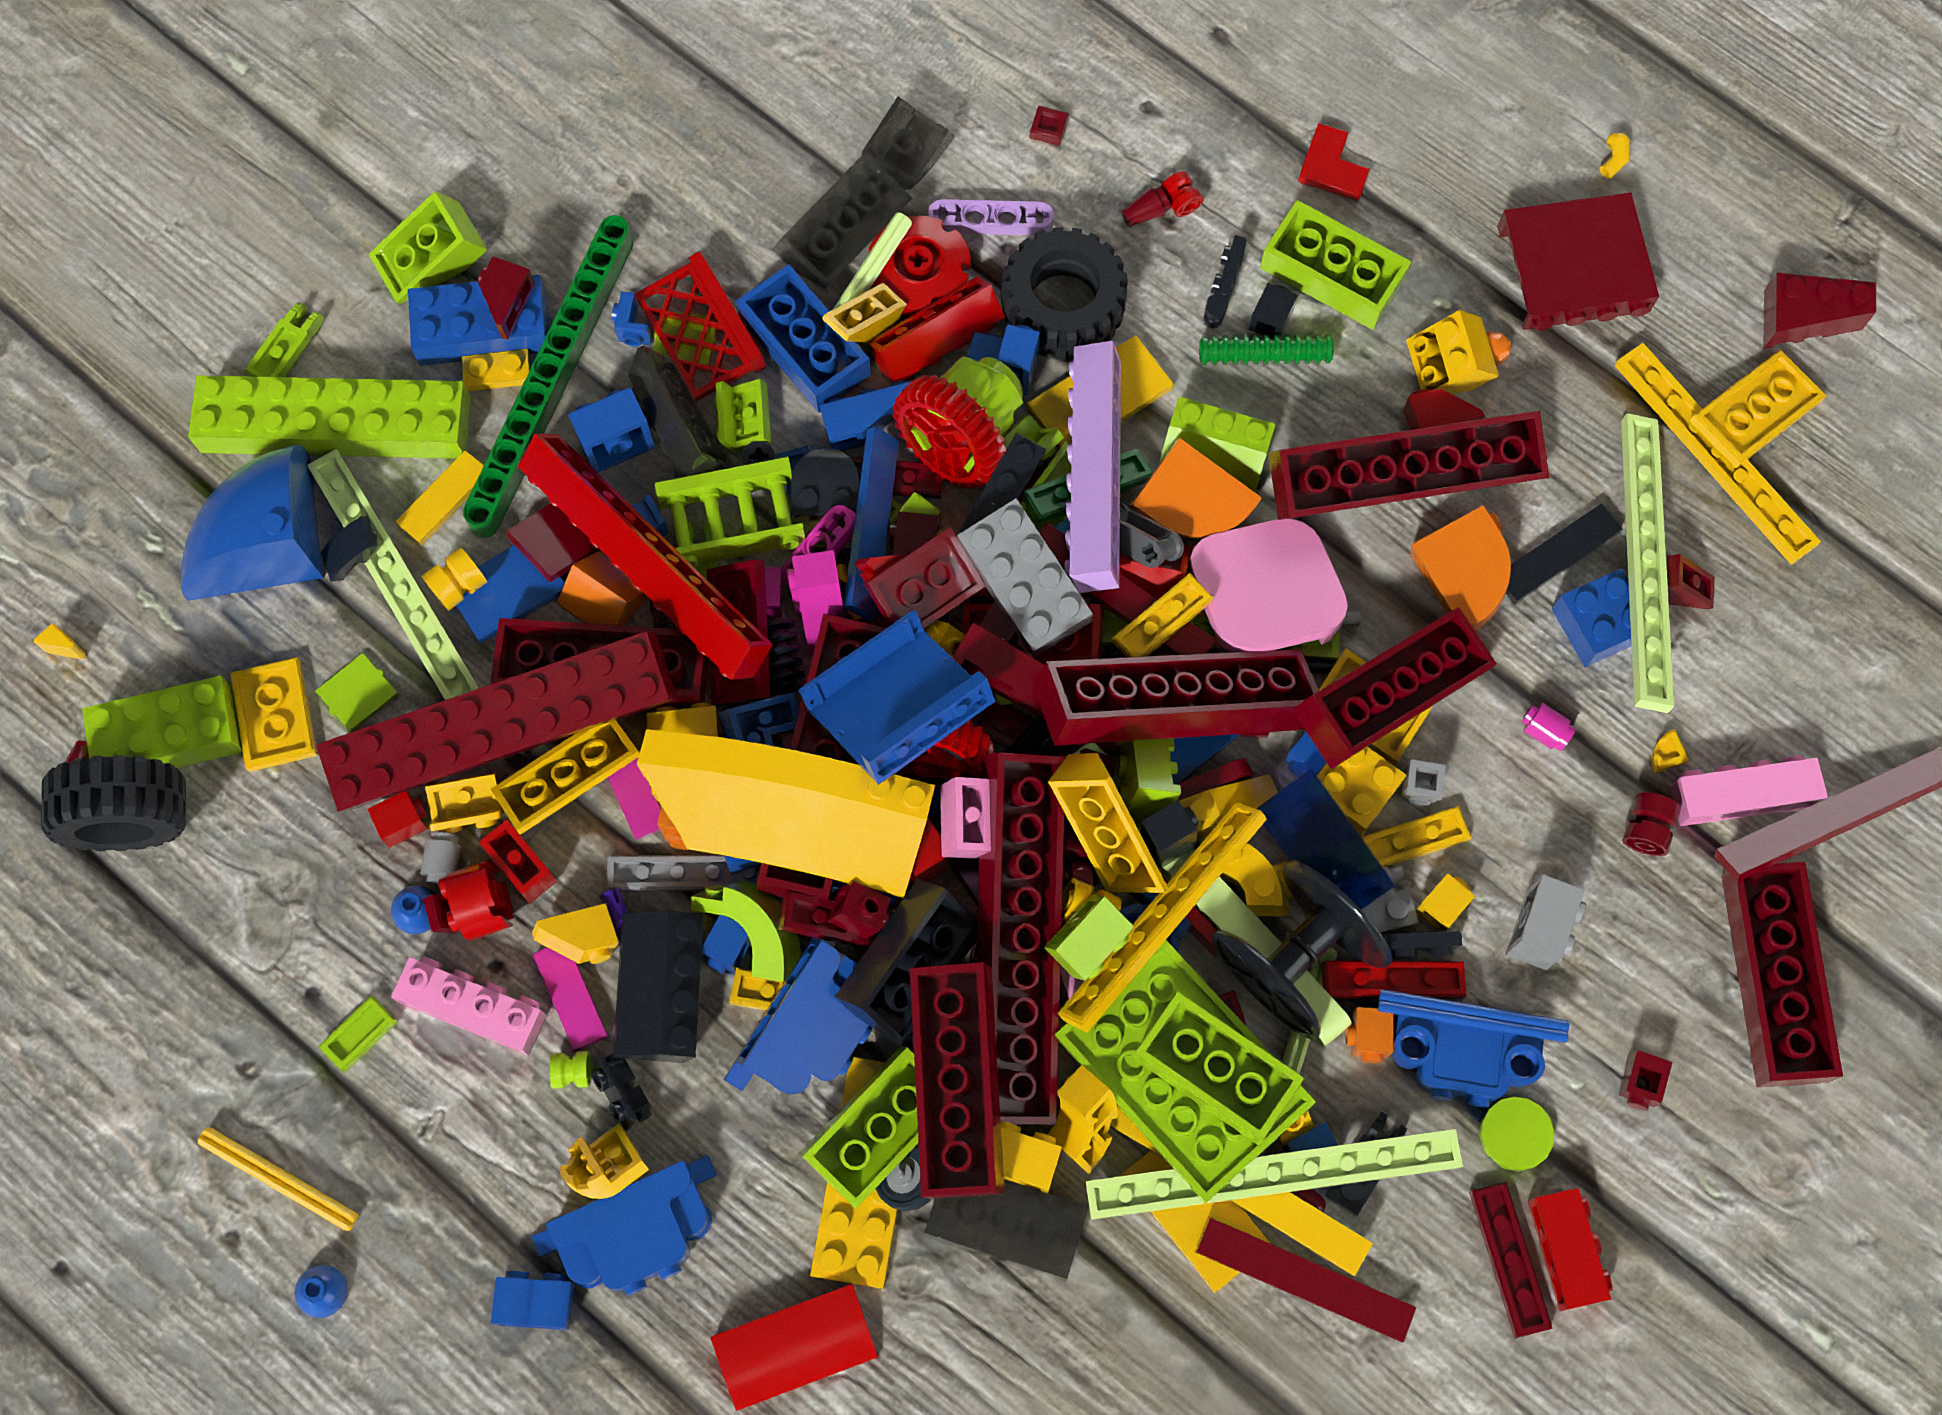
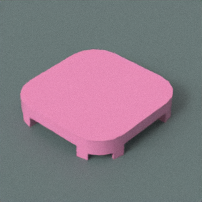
M1290 518L1271 520L1212 534L1201 539L1193 549L1187 575L1191 573L1214 597L1213 602L1204 610L1214 631L1213 638L1216 640L1215 645L1219 651L1222 648L1230 653L1273 651L1317 639L1323 645L1333 640L1334 635L1342 627L1348 607L1345 592L1321 539L1314 529L1305 523Z

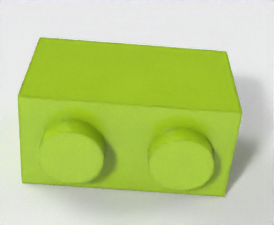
M1092 894L1044 948L1073 978L1086 981L1088 978L1095 977L1105 965L1103 961L1112 951H1118L1127 943L1129 939L1128 933L1134 926L1105 896Z

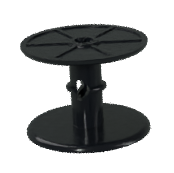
M1289 860L1283 866L1285 883L1297 903L1309 917L1293 933L1286 932L1285 941L1268 958L1240 937L1226 931L1215 932L1212 935V941L1225 965L1254 998L1293 1031L1308 1039L1316 1040L1321 1034L1319 1020L1309 1003L1293 984L1310 967H1319V958L1334 943L1358 960L1376 968H1386L1391 965L1392 954L1383 936L1372 921L1341 889L1306 864Z

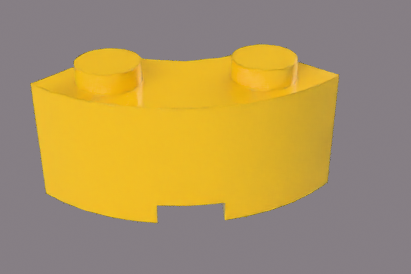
M1246 844L1219 877L1224 882L1234 883L1245 891L1246 904L1256 916H1290L1287 892L1278 874L1263 854L1251 845Z
M1081 1065L1075 1073L1065 1080L1064 1085L1057 1091L1061 1100L1060 1113L1056 1124L1047 1135L1056 1138L1055 1144L1062 1146L1061 1150L1087 1174H1090L1102 1159L1112 1140V1136L1108 1131L1111 1120L1117 1118L1118 1110L1116 1098L1111 1089Z

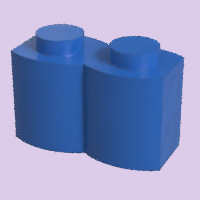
M506 1271V1277H496L491 1324L507 1327L569 1330L574 1284L565 1282L566 1275L544 1273L543 1280L528 1279V1272Z

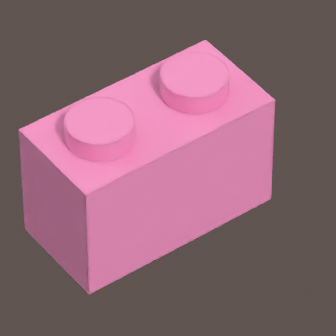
M954 777L940 786L942 857L977 858L990 852L989 779Z

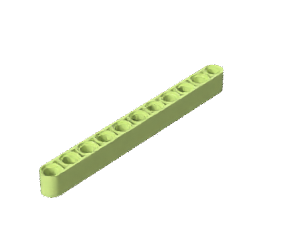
M1086 743L1074 753L1080 754V750L1088 748L1105 754L1095 743ZM1114 771L1113 782L1116 788H1118L1121 777L1116 776ZM1135 823L1138 831L1140 832L1141 824ZM1191 850L1159 870L1161 875L1169 882L1195 850ZM1220 877L1216 879L1194 906L1218 931H1226L1240 937L1266 958L1282 944ZM1308 971L1293 984L1315 1012L1321 1026V1034L1314 1041L1325 1048L1352 1024L1351 1020L1340 1005Z

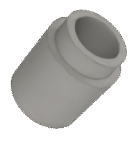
M445 832L431 833L430 840H427L425 843L420 875L427 878L426 883L439 886L440 878L446 877L448 873L458 869L461 845L458 844L459 837L457 835Z

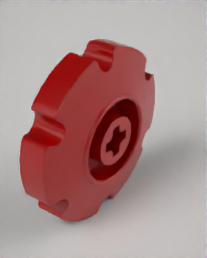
M928 216L908 217L912 225L871 286L872 289L884 283L907 304L901 315L911 317L969 281V275L964 271L971 268V257L964 238L957 230L951 232L944 231L942 220ZM884 227L873 239L869 247V253L878 241V239L880 238V236L882 235V233L884 232L886 227Z

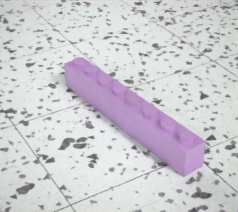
M1107 341L1075 346L1074 360L1069 362V372L1073 381V388H1069L1068 396L1070 406L1073 408V415L1068 416V428L1072 436V444H1068L1067 454L1069 462L1072 464L1071 472L1067 473V486L1071 493V501L1066 502V513L1070 521V530L1066 531L1065 539L1067 548L1070 551V560L1065 561V573L1072 580L1079 593L1119 588L1121 359L1114 342Z

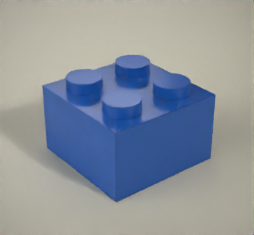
M631 387L625 390L612 391L606 398L595 403L582 404L574 412L568 414L582 450L590 466L597 473L655 449L647 420Z
M1622 568L1561 595L1553 606V613L1584 667H1588L1632 647L1629 580Z

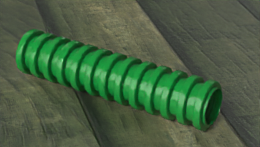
M1285 334L1283 338H1280L1279 335H1274L1273 338H1269V335H1264L1263 338H1259L1258 335H1253V338H1249L1248 335H1243L1242 338H1238V335H1233L1232 338H1228L1227 335H1223L1222 338L1212 335L1211 339H1207L1206 335H1202L1199 341V360L1202 365H1207V362H1211L1212 365H1217L1218 362H1222L1223 365H1227L1228 362L1237 365L1239 361H1242L1243 365H1248L1249 361H1252L1254 365H1258L1259 361H1263L1264 365H1268L1269 361H1273L1274 364H1279L1280 361H1283L1284 364H1289L1290 361H1294V364H1299L1300 361H1304L1305 364H1310V361H1314L1315 364H1320L1321 361L1330 364L1334 354V342L1330 334H1326L1325 337H1321L1320 334H1315L1314 337L1305 334L1304 338H1301L1299 334H1295L1294 338H1290L1289 334Z

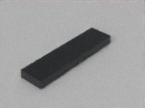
M1601 503L1511 564L1506 595L1514 605L1620 534L1623 528Z

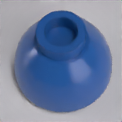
M413 885L402 889L395 896L391 905V916L395 925L401 931L408 934H421L430 930L423 899L435 893L431 889L420 885Z
M329 1265L311 1267L299 1277L294 1291L295 1301L300 1310L308 1316L314 1318L329 1317L343 1306L347 1297V1282L344 1275L335 1267Z

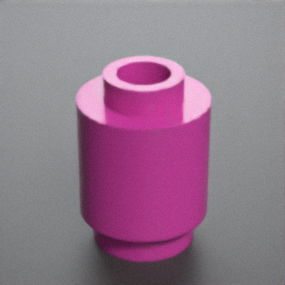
M1543 702L1538 707L1532 704L1521 720L1522 723L1526 724L1523 732L1549 749L1556 748L1562 751L1576 731V728L1570 725L1571 721Z

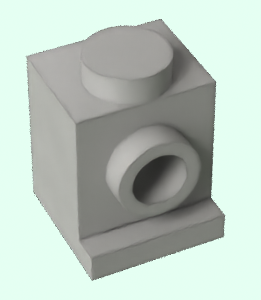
M1411 759L1403 771L1407 776L1402 783L1400 797L1408 798L1411 803L1416 805H1430L1431 802L1435 803L1437 800H1442L1446 765Z

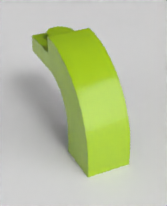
M740 880L725 887L708 886L704 892L691 896V910L730 917L744 928L752 946V977L781 982L787 980L801 958L800 942L797 933L779 930L782 904L773 895L758 892L757 885Z

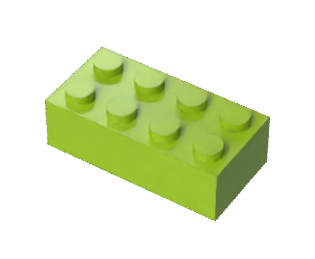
M1296 200L1265 247L1260 269L1374 330L1404 283L1412 262Z
M221 675L82 708L89 758L92 756L113 757V755H124V757L140 756L149 760H162L164 764L170 763L175 768L243 752L233 690Z
M1180 992L1175 994L1135 1052V1060L1258 1146L1261 1145L1304 1080V1077Z

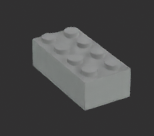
M1017 499L1012 500L957 535L959 542L986 585V588L1026 649L1036 657L1092 622L1093 613Z

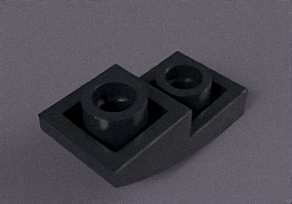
M361 516L344 527L320 552L330 582L344 580L353 564L366 563L377 548L378 536L371 527L368 516Z

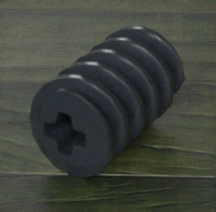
M791 619L767 621L768 640L773 644L768 652L770 695H785L799 691L802 688V685L798 684L797 681L805 677V671L794 670V668L803 664L802 658H792V655L800 652V647L798 645H789L790 642L797 639V633L786 632V630L795 626L794 620Z

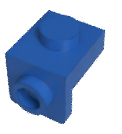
M621 291L619 303H614L612 309V322L615 323L614 328L618 341L633 347H638L641 344L651 345L652 337L648 325L636 323L639 307L635 294Z

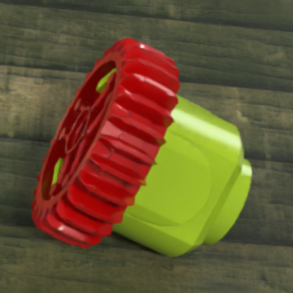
M962 357L939 379L936 375L930 377L923 375L921 378L911 381L899 393L893 405V418L896 420L895 427L901 430L899 437L906 440V447L913 450L915 453L914 457H918L924 465L932 469V474L938 473L941 475L942 481L949 479L952 486L959 484L964 489L967 487L970 489L982 487L989 481L1001 458L1007 451L1003 445L1005 442L1003 436L1014 423L1013 415L1023 403V388L1015 373L1001 361L991 357H984L979 361L969 357Z

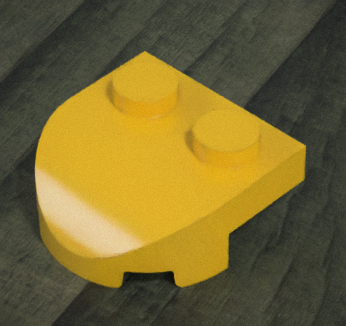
M620 1123L590 1145L582 1136L579 1137L568 1149L571 1157L567 1165L560 1166L561 1177L571 1189L583 1196L595 1199L608 1198L619 1193L628 1185L636 1182L641 1175L649 1170Z

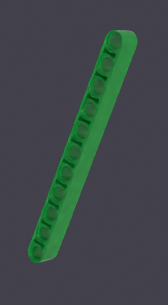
M611 215L601 222L465 503L463 517L472 533L479 538L491 537L498 531L525 474L518 465L534 434H544L632 250L633 240L629 225L625 218L621 216ZM615 234H622L618 238H611ZM602 261H609L606 265H598ZM596 288L592 293H584L587 289ZM575 316H583L582 319L578 321H571V319ZM561 344H570L565 349H557ZM556 371L554 376L544 377L546 373ZM534 400H543L542 403L537 406H530V404ZM521 428H530L525 434H516ZM516 456L513 462L508 464L502 463L505 458ZM494 485H502L499 491L489 492L490 488ZM480 514H488L484 521L474 522Z

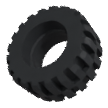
M1063 227L1053 228L1052 233H1046L1045 230L1035 233L1034 240L1031 241L1030 238H1026L1019 244V251L1014 250L1008 258V265L1004 267L1001 298L1002 311L1005 315L1004 320L1009 325H1025L1034 331L1040 332L1039 355L1044 357L1051 353L1056 354V359L1065 360L1066 355H1074L1075 346L1101 343L1102 340L1104 342L1110 341L1115 336V330L1120 328L1126 306L1128 279L1127 273L1123 271L1124 263L1120 256H1114V248L1108 242L1102 245L1100 237L1092 232L1087 236L1082 234V229L1072 228V231H1063ZM1064 275L1078 278L1092 289L1095 297L1088 305L1081 309L1062 312L1043 305L1035 297L1033 291L1044 280Z
M113 755V757L92 756L89 759L79 758L72 760L70 763L63 762L58 764L56 768L52 767L42 779L41 829L50 841L59 843L61 846L104 852L106 850H140L150 846L157 847L163 845L164 842H172L185 829L186 780L178 768H175L170 763L164 764L162 760H149L140 756L124 757V755Z

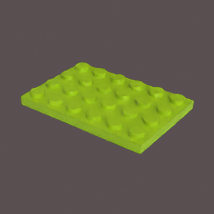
M1165 940L1088 1033L1067 1023L1055 1036L1080 1065H1083L1111 1089L1119 1109L1206 1204L1307 1112L1316 1101L1300 1085L1261 1145L1258 1146L1135 1060V1052L1177 992H1180L1272 1055L1168 941Z

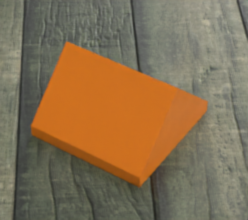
M598 551L572 565L557 604L584 623L625 626L648 596L643 591L635 588L631 583L632 580L622 570L617 569L611 564L609 557Z

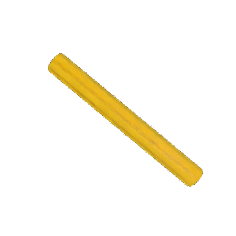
M207 1127L199 1136L198 1144L343 1230L350 1231L357 1222L359 1215L355 1211L217 1130Z

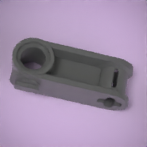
M1120 502V553L1149 568L1160 566L1164 560L1174 561L1182 556L1184 545L1179 534Z

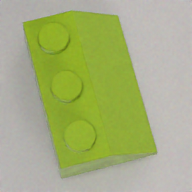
M1178 396L1159 463L1173 443L1181 438L1249 489L1256 492L1276 424Z

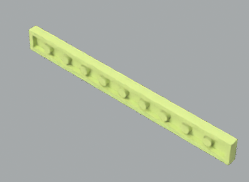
M1627 413L1621 420L1634 706L1668 713L1674 707L1659 424L1657 419Z
M335 449L308 464V468L343 527H346L361 516H368L371 527L377 533L378 546L365 565L443 698L447 700L479 689L339 451Z
M1456 1129L1256 1157L1206 1204L1462 1168L1463 1164ZM1174 1169L1086 1181L1091 1220L1205 1204Z

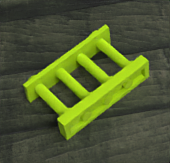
M789 457L655 483L661 510L667 508L671 510L678 546L675 549L694 568L700 564L775 549L792 550L797 548L805 539L803 523L792 525L784 489L786 485L791 484L792 480ZM769 489L772 493L779 528L758 531L751 494L754 491ZM735 495L738 497L745 534L725 538L718 500ZM702 502L705 505L711 541L691 545L684 507L687 504Z

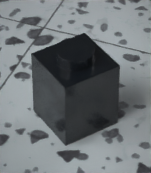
M1267 283L1254 309L1248 330L1262 336L1269 335V338H1273L1274 335H1279L1281 338L1294 311L1298 295L1292 293L1285 286H1275Z

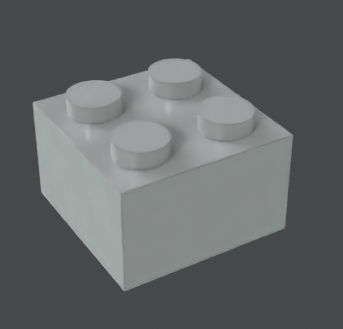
M1543 874L1526 892L1506 956L1543 970H1548L1556 962L1560 963L1564 955L1568 956L1574 945L1575 936L1571 935L1574 922L1579 923L1584 914L1586 903L1581 900L1585 890Z

